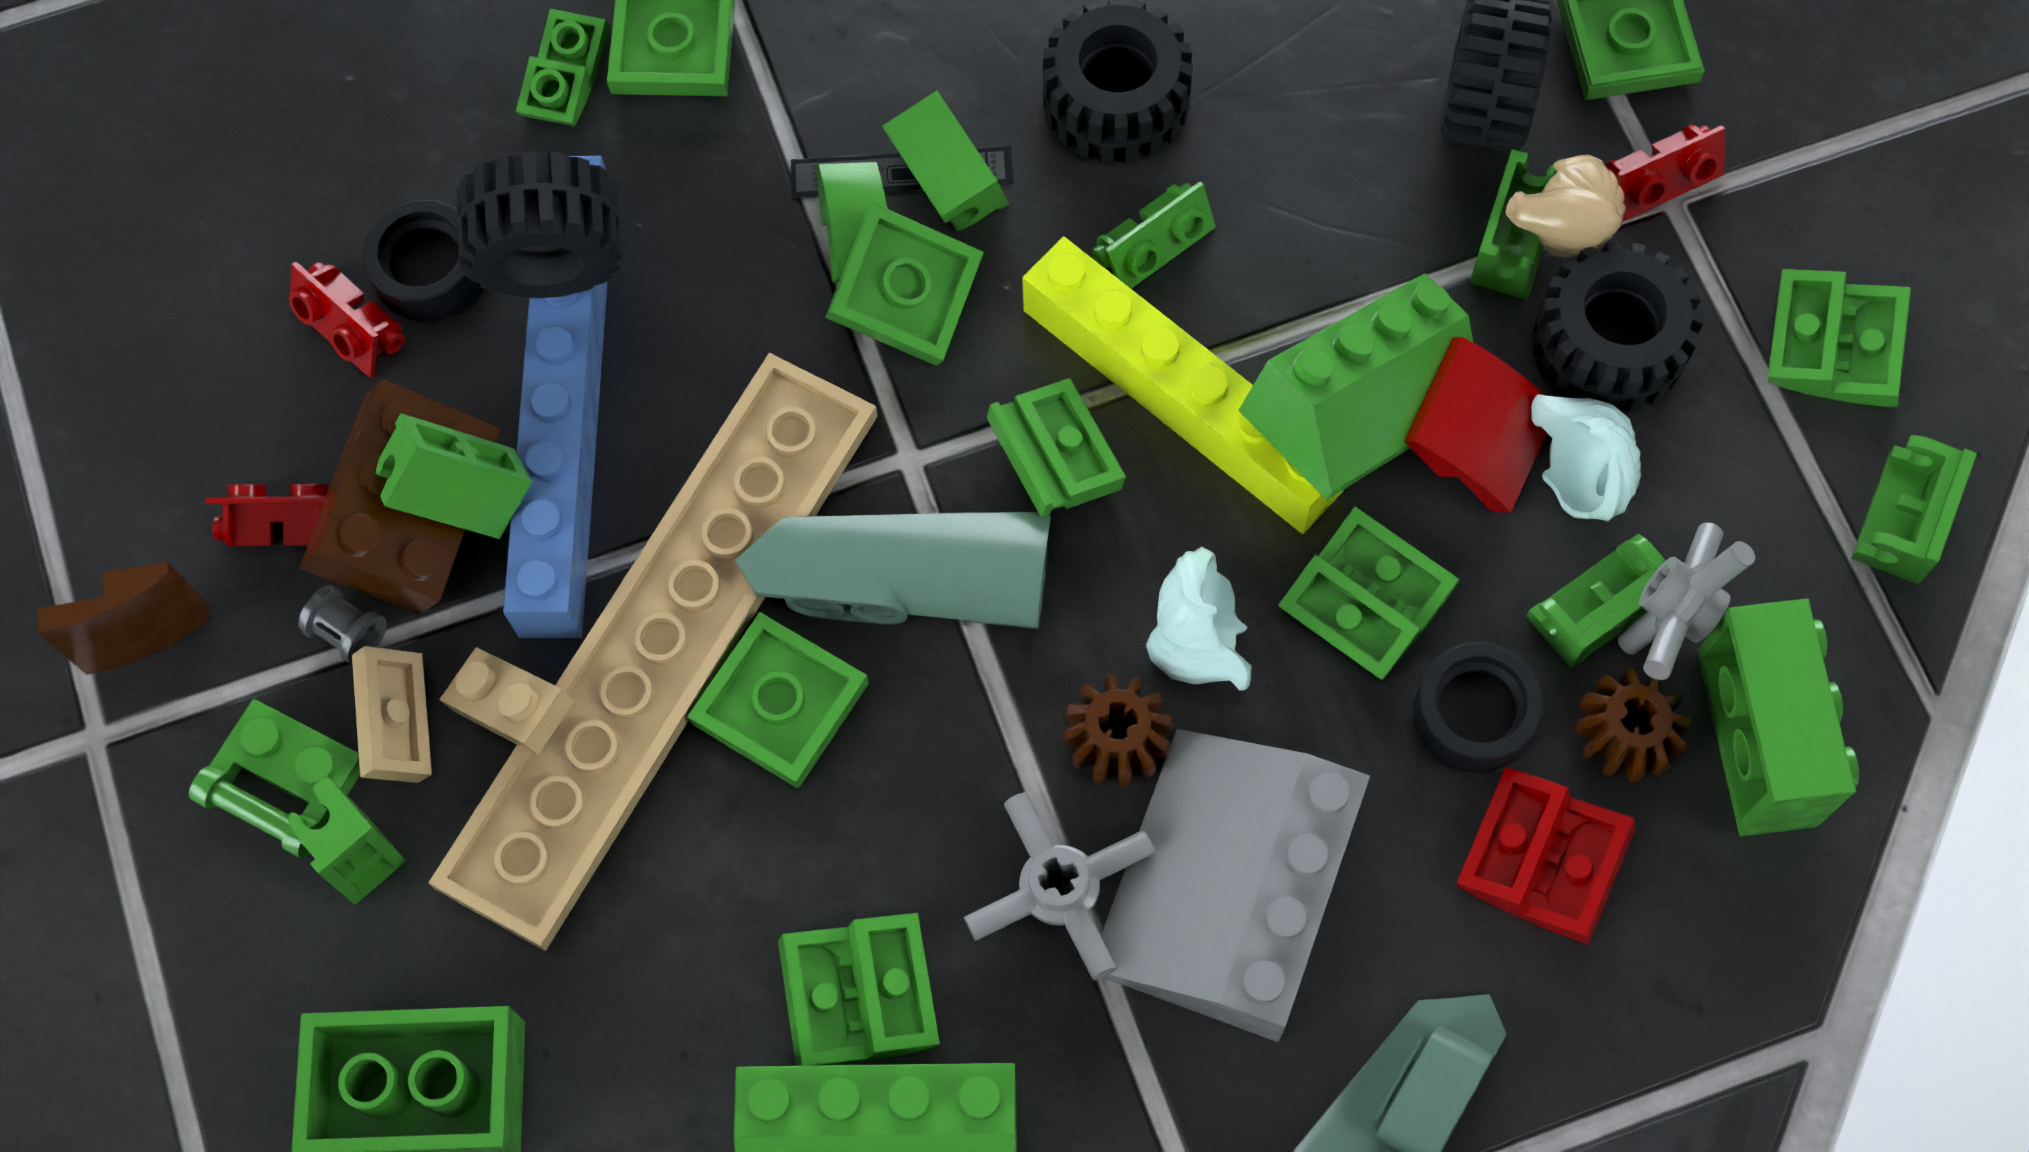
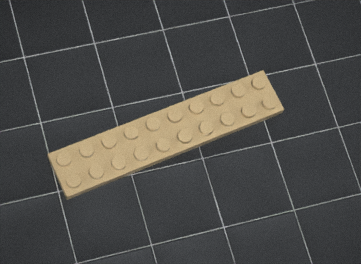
M771 353L767 355L555 686L564 690L575 700L574 704L539 755L519 745L515 747L430 879L429 884L435 890L546 952L688 723L689 719L687 716L725 663L765 599L763 596L755 595L736 565L735 559L784 517H809L817 515L878 415L875 405Z

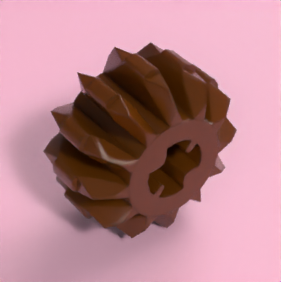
M1634 668L1624 672L1620 683L1609 675L1600 678L1595 686L1597 693H1586L1580 701L1579 708L1586 716L1579 718L1574 726L1575 734L1592 739L1582 751L1584 759L1596 758L1599 755L1606 758L1607 761L1602 770L1604 777H1611L1619 766H1624L1626 776L1631 783L1639 782L1643 778L1646 769L1656 777L1665 774L1670 768L1669 758L1679 759L1687 748L1686 742L1680 735L1685 734L1691 727V718L1674 712L1683 701L1682 693H1670L1664 697L1658 692L1662 686V680L1651 678L1646 686L1641 685L1639 676ZM1625 717L1627 725L1634 719L1642 726L1643 731L1640 735L1638 727H1635L1633 732H1629L1623 726L1622 721Z
M1110 673L1104 678L1103 693L1085 683L1080 688V697L1083 704L1074 703L1066 706L1065 719L1072 726L1062 731L1063 744L1077 748L1072 755V765L1076 769L1085 768L1095 762L1093 781L1097 784H1102L1106 780L1109 770L1118 771V782L1121 786H1129L1131 784L1132 767L1137 769L1142 775L1151 777L1156 769L1153 757L1159 758L1169 755L1171 743L1162 735L1172 731L1173 718L1171 715L1157 713L1163 705V696L1159 692L1150 693L1140 698L1142 680L1138 677L1132 678L1128 683L1127 689L1122 690L1117 688V679ZM1123 722V731H1127L1126 738L1121 740L1112 739V730L1109 729V723Z

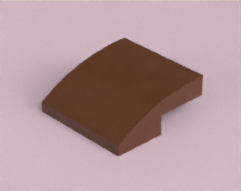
M168 561L102 572L103 597L37 608L38 634L86 675L115 669L151 656L183 639L211 618L210 606Z

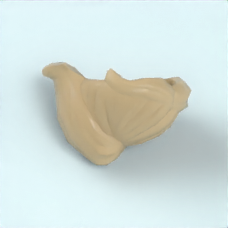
M1578 155L1558 160L1553 164L1557 173L1549 180L1542 193L1526 195L1522 191L1516 192L1506 206V216L1517 227L1537 235L1543 247L1551 255L1571 258L1578 256L1580 251L1585 248H1601L1608 240L1612 239V236L1617 233L1622 225L1623 214L1625 213V205L1623 203L1625 197L1621 187L1618 185V180L1613 172L1608 171L1602 160L1591 155Z

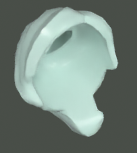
M1536 395L1531 405L1532 421L1535 426L1542 427L1552 437L1550 468L1543 472L1542 477L1556 494L1562 509L1574 518L1586 520L1599 519L1606 522L1614 516L1624 513L1630 499L1636 494L1641 478V452L1636 446L1635 432L1630 419L1613 404L1592 398Z
M1203 547L1198 548L1194 552L1186 551L1182 557L1177 559L1175 567L1167 575L1161 586L1157 610L1158 624L1151 632L1146 643L1149 658L1173 680L1194 685L1231 681L1238 690H1246L1250 686L1252 666L1235 651L1236 635L1245 632L1247 626L1237 618L1235 613V595L1230 580L1217 572L1216 557L1213 552Z

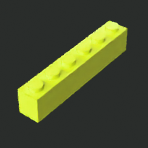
M1063 236L1022 277L1024 312L1301 534H1304L1343 492L1342 490L1326 500L1238 411L1253 386L1249 381Z

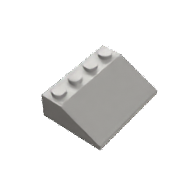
M1177 729L1169 755L1166 757L1140 831L1144 830L1148 835L1155 854L1126 867L1101 934V938L1117 968L1103 978L1279 1042L1286 1027L1370 775L1307 753Z

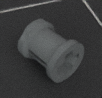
M332 584L325 585L317 590L303 607L299 617L298 628L309 638L321 637L340 649L342 659L352 664V654L364 646H379L386 631V619L375 611L364 613L345 601V597L340 589Z

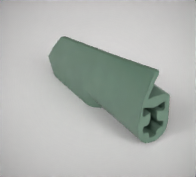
M1038 512L784 517L737 557L735 563L756 596L783 598L790 610L809 617L892 625L906 621L907 615L968 620L982 624L1039 629L1051 515L1041 518Z
M1490 994L1418 1000L1293 1152H1442L1507 1035Z

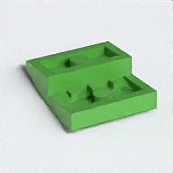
M1782 269L1768 383L1822 398L1855 404L1898 408L1911 287L1846 284V272Z
M1354 507L1320 555H1314L1281 600L1278 607L1377 678L1384 681L1460 583V579L1363 511Z
M918 913L856 919L848 927L782 934L779 938L778 946L796 1066L851 1065L914 1053L940 1045Z

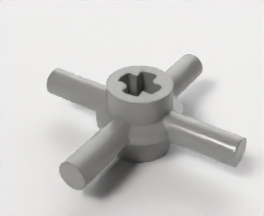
M1702 523L1699 525L1684 563L1676 557H1670L1659 566L1646 583L1639 598V605L1648 612L1618 636L1620 648L1631 655L1637 654L1653 641L1643 667L1645 673L1651 678L1664 680L1670 676L1684 637L1697 643L1703 640L1716 627L1730 603V594L1721 588L1755 561L1754 551L1748 544L1742 541L1735 542L1715 558L1723 538V531L1716 524Z
M1027 792L1019 793L1009 798L1004 803V806L1030 858L1021 871L1019 880L1020 890L964 917L974 941L1032 914L1035 918L1046 924L1066 926L1092 980H1098L1109 975L1117 967L1089 912L1097 902L1100 880L1155 854L1148 835L1144 830H1141L1087 856L1074 847L1053 844ZM1059 875L1064 883L1070 882L1071 892L1061 896L1056 888H1049L1048 879Z

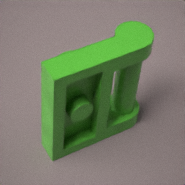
M253 698L211 764L204 767L194 778L189 790V798L207 809L217 806L281 840V846L287 852L299 858H304L309 854V851L291 831L289 814L234 786L232 783L242 769L307 803L308 806L299 816L306 821L309 829L317 830L328 823L330 813L328 808L323 807L319 803L312 786L327 775L348 795L360 776L359 753Z

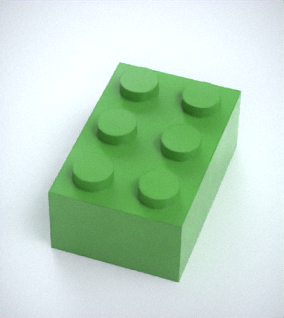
M1808 598L1728 608L1697 653L1739 837L1818 827L1856 792L1855 787L1859 781V766L1856 754L1850 746L1845 747L1839 724L1843 716L1842 696L1836 683H1829L1824 658L1827 654V637L1824 626L1820 620L1813 619Z
M509 1006L301 1013L292 1152H521L525 1021Z

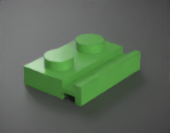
M1070 378L1017 395L1013 402L1001 406L999 402L990 404L987 420L1041 518L1049 516L1051 510L1065 506L1066 509L1122 490L1126 476Z

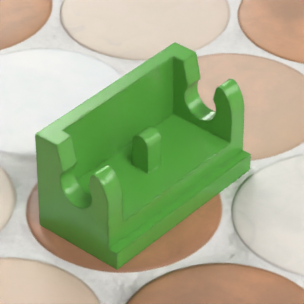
M937 90L882 126L944 223L950 221L956 231L963 230L996 209L1001 210L1009 205L997 179Z
M1512 149L1469 283L1528 300L1544 247L1537 235L1517 227L1506 216V206L1516 192L1522 191L1526 195L1542 193L1546 184L1557 173V170L1554 169L1552 164L1548 168L1546 176H1534L1527 172L1529 165L1528 153Z
M400 413L395 422L396 429L383 450L376 468V475L388 478L380 495L384 506L500 539L532 484L515 449Z
M1917 435L1910 436L1906 448L1894 446L1888 454L1851 559L1918 585L1940 560L1977 453L1968 449L1962 451L1936 440Z
M1637 534L1630 540L1623 542L1615 551L1542 603L1535 605L1528 611L1526 617L1572 670L1648 612L1639 605L1640 595L1650 577L1666 560L1645 537Z
M325 775L312 786V789L319 803L329 810L330 817L328 823L321 829L312 830L307 827V823L302 817L292 812L289 815V826L297 839L315 858L310 865L320 876L356 905L403 865L406 860L367 815Z

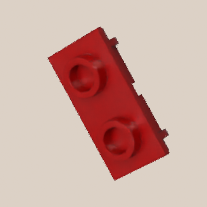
M1691 124L1684 127L1682 131L1652 144L1653 157H1649L1641 149L1619 160L1607 162L1605 167L1608 171L1613 172L1618 180V185L1624 193L1625 213L1623 214V221L1723 176L1725 167V128L1721 125L1710 130L1705 125L1696 127Z
M319 262L312 265L306 271L299 263H292L289 306L296 317L302 323L313 326L323 335L343 360L353 362L369 378L374 377L377 355L383 351L387 354H394L403 346L405 336L401 333V325L373 301L356 310L352 309L364 302V293L334 265L325 266Z
M266 484L227 485V497L205 498V504H222V516H215L213 520V537L216 541H225L228 547L275 545L274 522H283V546H306L309 544L327 496L329 484H289L290 496H267Z

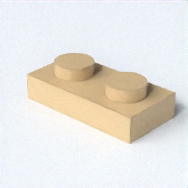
M364 646L352 654L360 778L419 783L432 775L422 653Z
M477 647L439 699L453 712L536 755H539L575 702L561 688Z

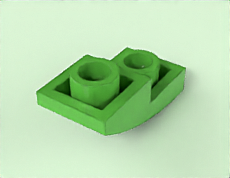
M555 9L549 10L538 57H529L516 108L518 115L575 127L594 85L611 28L605 19Z
M877 162L818 164L816 166L821 226H827L832 283L839 282L869 206L873 202L887 208Z

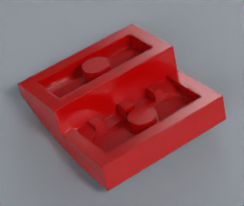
M1453 337L1405 438V443L1438 477H1458L1491 512L1511 513L1547 435V432L1542 427L1534 425L1531 418V405L1536 395L1544 394L1515 369L1495 355L1464 337Z
M1505 767L1457 880L1458 888L1539 927L1589 946L1635 831L1634 818L1572 798L1566 786Z

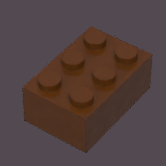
M381 378L361 402L299 569L421 615L440 601L465 529L385 507L380 495L388 478L376 475L379 458L396 429L395 422L400 413L495 443L501 428Z

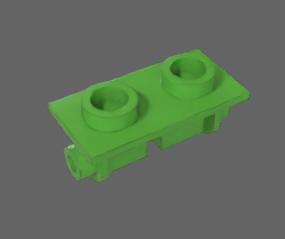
M1198 182L1193 187L1188 183H1184L1180 187L1172 184L1166 189L1164 194L1139 211L1141 220L1144 222L1138 225L1129 218L1106 235L1102 234L1097 238V246L1091 250V255L1105 269L1111 266L1114 276L1132 289L1216 228L1204 184Z

